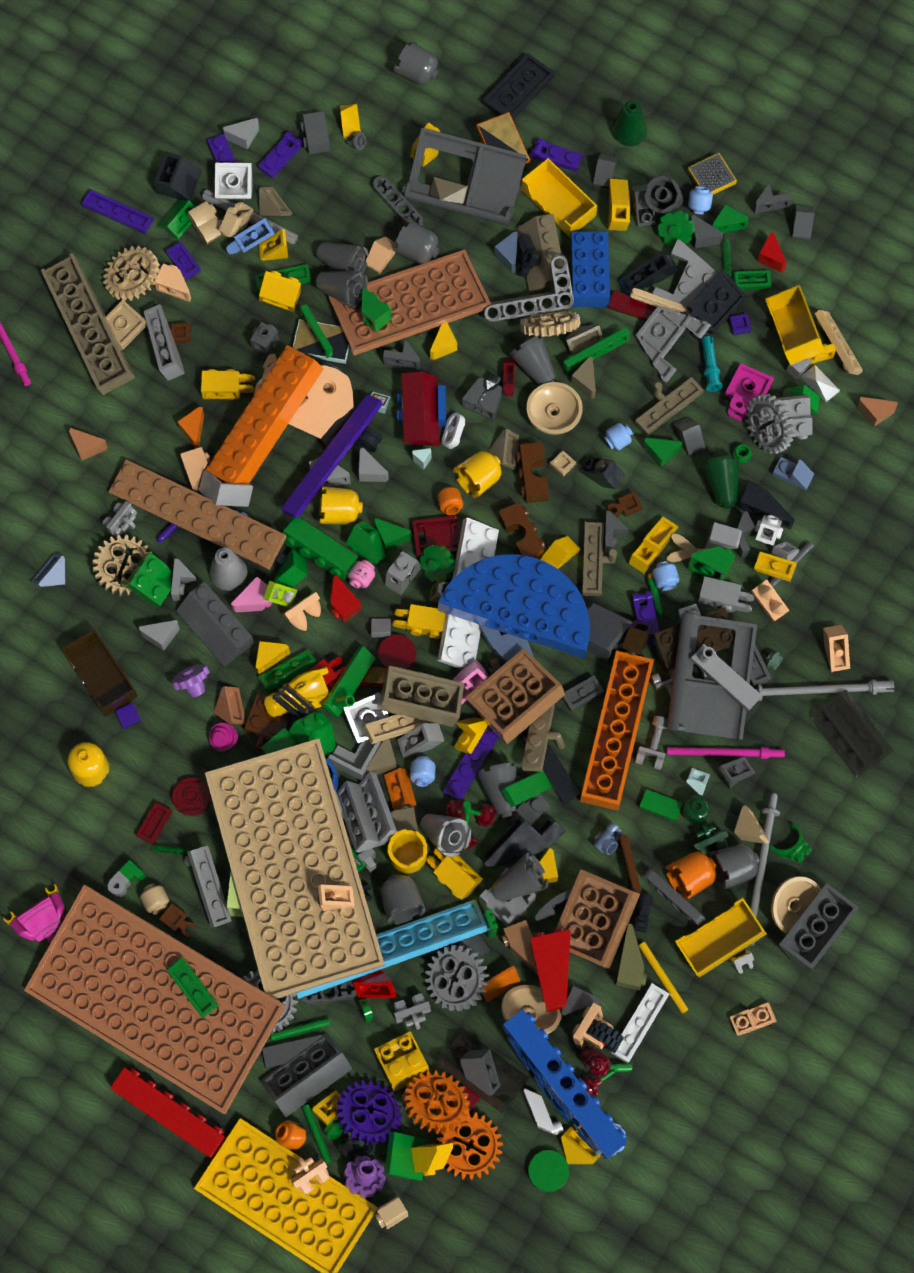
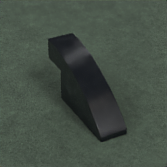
M520 815L480 859L487 867L514 863L526 853H530L529 856L546 849L566 831L551 816L536 830Z

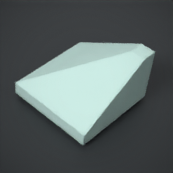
M691 768L687 783L698 794L703 795L710 774Z

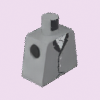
M402 551L387 571L385 586L401 596L421 569L419 562Z

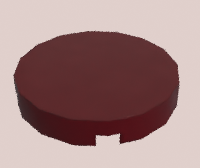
M392 635L385 638L378 649L380 663L384 668L393 666L406 670L410 669L416 660V647L414 643L403 635Z
M189 777L182 779L173 789L172 800L174 807L185 816L194 817L202 814L211 803L209 786L199 778Z

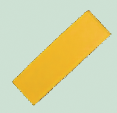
M662 517L632 554L629 564L645 574L679 526Z

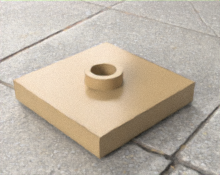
M124 300L106 316L123 350L147 326L146 320Z

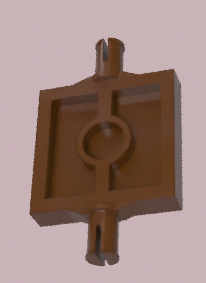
M257 694L244 728V731L258 737L254 746L258 750H262L261 747L264 745L265 740H270L282 729H286L291 717V713H285L276 717L270 716L264 705L266 696Z

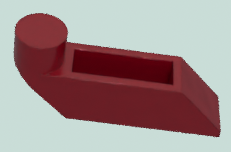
M504 358L503 395L511 397L514 395L515 361L513 358Z

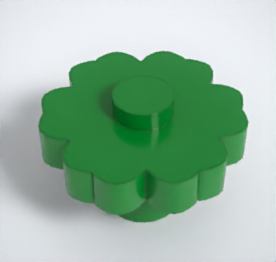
M678 210L676 213L669 211L661 217V223L658 225L659 236L665 237L664 242L671 247L675 246L678 239L687 244L692 240L691 235L695 232L694 222L688 220L689 215L681 210Z
M436 544L424 549V555L420 557L421 568L425 570V577L431 582H446L451 579V572L455 570L454 555L444 546L438 547Z

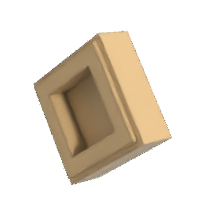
M563 450L550 462V466L563 477L576 465V461Z

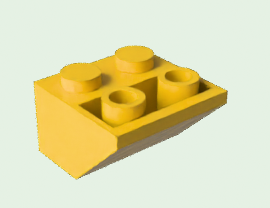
M266 271L259 294V301L294 313L301 293V283L293 277H282L276 271Z
M411 1031L374 1049L394 1092L407 1086L413 1077L418 1078L419 1073L425 1076L426 1072L429 1071L428 1064Z

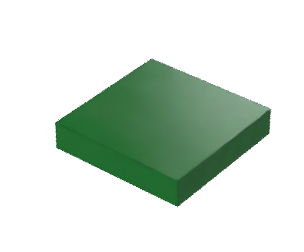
M390 1132L384 1174L422 1181L423 1172L415 1173L411 1148L426 1145L427 1139Z

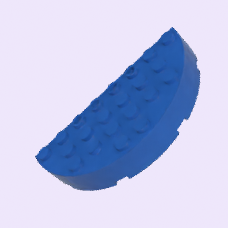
M498 555L480 560L468 566L453 578L438 602V611L585 659L590 635V622L586 604L572 581L560 570L542 560L523 555Z
M522 1009L503 1024L505 1033H510L508 1040L525 1068L528 1071L531 1069L534 1072L535 1082L565 1121H572L575 1126L574 1131L596 1154H600L603 1159H608L627 1144L625 1141L627 1139L626 1135L620 1128L616 1129L613 1126L612 1122L614 1120L607 1111L603 1113L599 1108L600 1102L594 1095H589L586 1091L588 1087L581 1078L577 1079L573 1074L574 1069L568 1061L564 1063L560 1058V1055H562L560 1050L555 1045H550L547 1041L548 1035L542 1028L538 1029L534 1024L536 1020L529 1011L525 1013Z

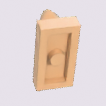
M765 580L750 591L772 622L789 611L768 580Z
M316 592L311 593L282 613L285 620H289L296 628L306 631L307 620L303 610L312 616L320 617V597Z

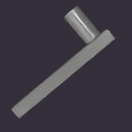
M703 644L691 657L690 660L747 711L762 697L759 692L715 654L713 648Z
M208 845L188 851L184 863L186 866L193 868L211 928L231 922L232 920Z

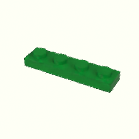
M627 327L622 330H615L611 336L599 339L591 347H584L576 355L568 356L563 363V370L566 375L577 370L589 357H593V360L628 342L630 332Z

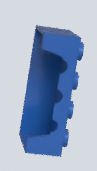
M572 232V293L574 299L572 307H608L610 301L608 232Z

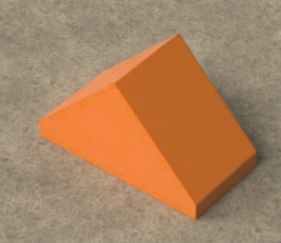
M198 407L178 421L179 429L194 448H199L204 421L203 407Z

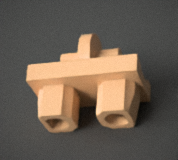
M300 1157L297 1159L300 1165L294 1168L298 1175L292 1178L291 1181L296 1188H299L306 1195L314 1189L309 1179L316 1176L318 1181L323 1183L330 1178L326 1169L327 1165L322 1158L314 1163L311 1157L306 1161H303Z

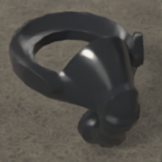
M346 1135L337 1145V1151L344 1157L355 1159L357 1156L369 1155L373 1151V1143L370 1140L366 1149L357 1150L352 1145L357 1142L358 1137L349 1139V1135Z

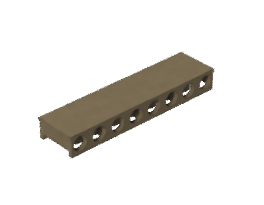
M71 253L67 259L46 270L43 268L41 272L97 389L105 395L134 379L135 376L78 258Z

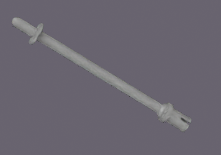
M871 679L866 684L762 688V685L758 684L755 690L762 695L758 701H762L763 696L859 691H869L872 695H876L879 692H894V689H892L894 688V681H876V679Z
M776 793L770 794L768 808L762 810V813L766 815L764 833L769 843L761 844L760 863L758 864L750 906L756 918L774 816L780 815V812L775 810L778 798Z

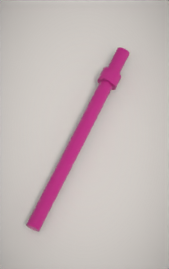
M0 322V338L14 364L16 374L20 376L23 384L28 386L31 384V381L26 373L27 369L24 363H21Z
M667 747V755L745 756L769 759V757H784L785 750L769 749V747H761L760 749Z

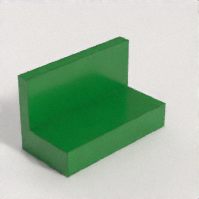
M178 200L157 227L167 229L175 239H179L192 224L187 213L195 208L190 200Z

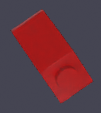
M336 575L333 577L331 613L337 620L340 618L344 623L361 610V602Z

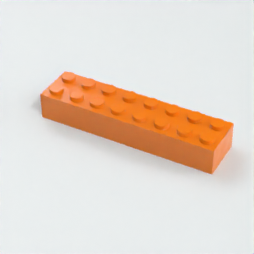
M287 345L206 470L223 483L249 484L324 368L311 357Z
M616 651L580 802L615 811L619 810L654 659Z

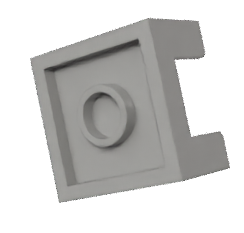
M506 868V869L502 872V874L500 875V877L508 870V868ZM492 887L489 890L486 889L479 896V901L488 910L492 909L493 915L506 927L511 926L536 899V895L531 893L501 902L493 897Z

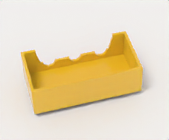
M549 158L521 181V191L546 215L554 214L555 224L569 237H571L572 232L579 231L596 217L597 205Z
M800 285L765 299L790 365L825 351Z
M742 898L735 902L728 911L717 916L694 933L683 936L675 942L696 975L701 977L767 933L747 902Z

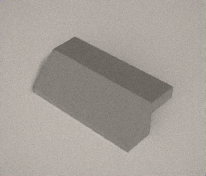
M369 772L359 784L346 781L336 792L355 852L359 853L384 845L397 832L376 773Z

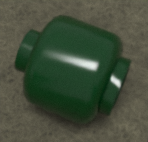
M693 796L685 802L683 815L688 822L699 824L707 818L709 804L703 797Z

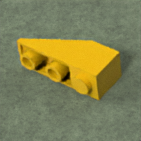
M610 179L608 230L627 231L630 223L628 180Z

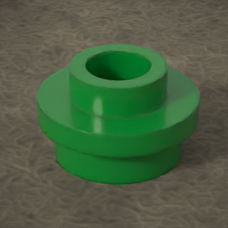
M741 444L734 448L733 457L737 455L739 456L740 463H745L750 460L752 451L747 445ZM743 452L745 456H740L739 453Z
M333 1120L327 1125L324 1133L328 1140L332 1138L337 1139L341 1135L343 1130L341 1129L342 1127H339L340 1122Z

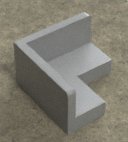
M208 470L203 471L199 491L211 499L212 503L224 506L249 507L253 490L251 484L222 483Z
M368 739L364 740L355 754L338 745L332 755L329 754L328 760L334 767L362 781L367 775L366 769L381 746V742L371 745Z

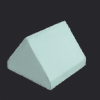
M431 449L412 451L413 461L424 470L432 459Z

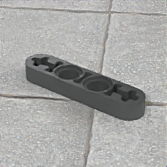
M379 176L375 178L373 182L375 193L406 227L409 225L407 220L411 219L410 216L412 215V219L415 222L418 221L423 226L422 216L386 177ZM378 184H381V185L384 184L385 190H384V188L381 187V186L378 187ZM389 195H396L398 197L395 201L388 200ZM407 207L409 211L403 214L399 212V209Z
M648 868L641 875L654 890L694 926L699 928L706 921L700 912L652 869Z

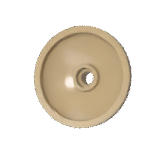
M559 382L545 383L537 387L530 394L527 401V415L532 425L541 432L552 435L563 434L572 430L580 421L582 401L578 393L566 384ZM556 412L557 415L553 416L551 413Z
M802 876L791 877L785 880L775 891L771 904L772 917L777 927L785 934L789 933L821 891V888L815 881Z
M533 985L514 987L506 993L502 1001L501 1009L506 1022L523 1009L525 1013L529 1011L536 1020L534 1022L538 1029L542 1028L546 1034L553 1032L560 1023L561 1010L546 1013L540 987Z

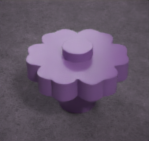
M197 664L175 675L174 679L171 680V684L175 690L186 689L187 694H190L191 697H197L205 692L203 679L210 672L205 664Z
M357 1156L354 1162L347 1164L343 1176L347 1179L345 1183L346 1188L349 1189L351 1194L359 1193L361 1198L373 1197L375 1191L379 1192L382 1190L386 1180L383 1174V1165L377 1159L371 1161L369 1156Z

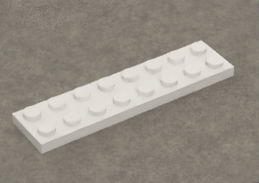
M470 518L463 519L453 578L468 566L495 555L498 529ZM446 614L437 661L461 670L474 661L480 639V625Z

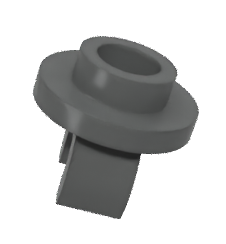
M363 132L352 133L353 141H347V144L351 148L362 150L367 142L365 134Z

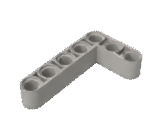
M557 253L552 256L550 261L555 291L491 302V305L484 310L485 317L489 321H499L571 307L574 299L566 257L561 253ZM558 258L564 260V264L561 267L554 265V261ZM559 277H565L567 279L565 285H559L557 283ZM568 295L570 297L569 302L562 303L560 301L561 296ZM550 298L552 300L551 305L543 306V299ZM527 301L534 303L533 308L530 310L524 308V303ZM510 304L516 307L512 313L506 311V307ZM490 308L498 310L495 316H490L487 312Z

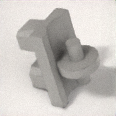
M127 501L124 504L117 503L113 510L116 515L113 518L106 517L103 521V525L116 539L127 528L132 530L135 528L133 520L136 518L137 511Z
M422 994L412 997L414 1006L408 1009L404 1000L395 1002L394 1015L397 1024L405 1021L407 1027L415 1025L417 1030L421 1029L419 1023L426 1021L424 1014L431 1012L429 1001L426 1002Z

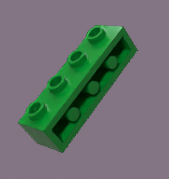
M300 517L298 519L294 518L283 531V534L287 536L284 543L288 547H293L303 557L310 558L317 566L325 568L332 576L335 577L337 575L343 581L347 578V573L351 567L358 561L356 554Z

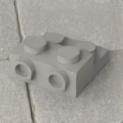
M809 395L776 398V400H781V406L786 405L784 410L789 411L788 417L793 419L790 421V424L794 426L791 429L794 435L791 437L806 439L808 435H812ZM776 418L772 421V423H775L780 419Z

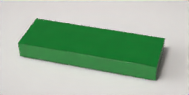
M308 264L275 270L282 277L296 278L301 285L312 283ZM265 273L254 275L258 294L260 293Z
M307 304L301 306V316L326 358L333 356L332 346Z
M307 649L258 676V679L268 693L308 671L317 664V661Z
M542 770V772H538L504 788L502 793L512 808L551 789L553 786Z
M181 957L166 969L202 1018H205L219 1006L218 1002L184 957Z

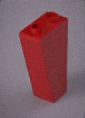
M565 928L553 930L552 934L545 935V932L533 935V938H530L546 1013L566 1008L571 933L570 930H565Z

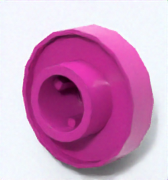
M219 723L212 727L209 733V740L214 749L228 751L236 745L238 734L233 725Z

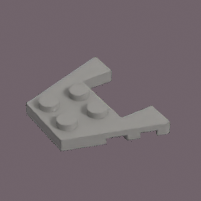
M678 239L671 256L687 262V266L674 294L655 287L653 294L688 306L718 273Z
M658 306L636 336L646 353L650 356L662 380L668 382L677 369L664 359L665 355L686 328L699 338H702L711 324Z

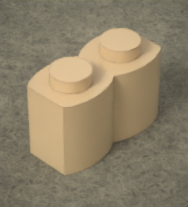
M207 201L187 213L205 245L223 236L219 230L222 220H218L215 215L217 213L216 209L212 204H208Z
M243 202L228 208L219 230L227 237L236 236L238 232L246 229L253 209Z
M396 1196L377 1208V1214L375 1215L380 1227H386L388 1230L407 1218L408 1212L399 1197Z

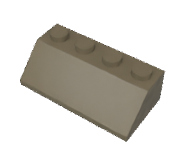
M554 214L535 216L517 228L519 237L521 234L530 235L536 249L535 252L541 255L540 264L530 269L529 274L526 276L529 293L555 290L550 261L554 254L561 253ZM561 258L556 259L554 265L556 267L563 266V260ZM559 277L557 283L565 285L566 278Z
M389 666L382 687L378 710L454 727L460 718L464 683Z

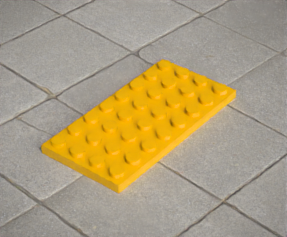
M240 1118L194 1189L319 1272L338 1273L378 1207L361 1198L358 1194H351L346 1186L332 1177L323 1183H320L316 1176L309 1179V1182L314 1189L304 1195L291 1181L292 1178L298 1175L294 1168L300 1165L297 1160L300 1157L289 1149L280 1146L275 1140Z

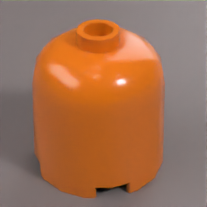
M696 851L667 865L666 869L669 870V873L666 876L671 887L675 891L679 890L682 894L681 896L687 900L714 883L716 864L711 857Z

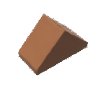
M860 397L857 408L875 427L895 412L898 402Z
M70 428L71 438L81 460L106 451L107 444L104 439Z

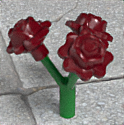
M451 800L450 804H447L445 807L447 810L446 816L465 818L467 825H469V816L471 814L476 815L477 824L485 828L489 824L492 825L496 816L494 807L487 804L479 807L478 811L471 809L470 801L463 803L462 800ZM471 835L468 847L462 850L471 849L472 846H476L477 839Z
M592 1045L591 1048L585 1047L583 1049L580 1060L584 1062V1067L590 1066L589 1072L593 1073L596 1079L592 1080L584 1076L583 1081L588 1087L586 1091L589 1095H594L597 1098L599 1095L598 1087L602 1084V1081L615 1072H631L632 1065L610 1063V1059L605 1057L603 1053L597 1055L596 1050H594L595 1045Z

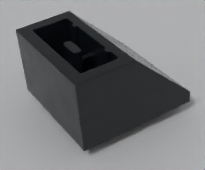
M165 152L154 180L156 193L191 201L202 171L184 157Z

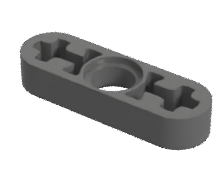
M350 980L333 986L332 988L335 990L333 997H325L323 994L324 990L320 991L322 999H318V995H313L310 1000H308L307 996L302 997L301 1000L308 1005L354 999L357 993L356 990H353L352 994L348 995L344 991L341 992L342 996L338 997L337 986H340L341 990L347 989V985L355 988L354 981Z

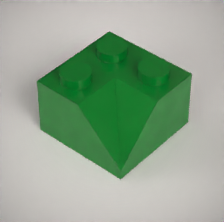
M147 553L142 556L123 586L153 608L161 606L171 591L173 573L163 561L152 553Z

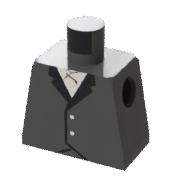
M491 374L488 380L478 378L463 397L462 407L494 421L503 395V388L498 385L501 378L496 374Z

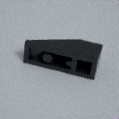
M663 250L618 281L625 294L630 295L633 288L645 289L667 279L679 271L672 256Z
M748 483L739 509L763 518L764 515L776 516L782 521L781 526L791 530L795 519L761 485Z

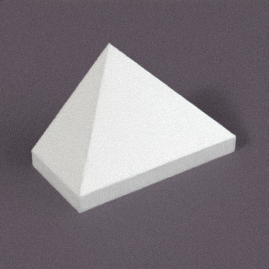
M816 365L801 375V378L825 402L840 392Z

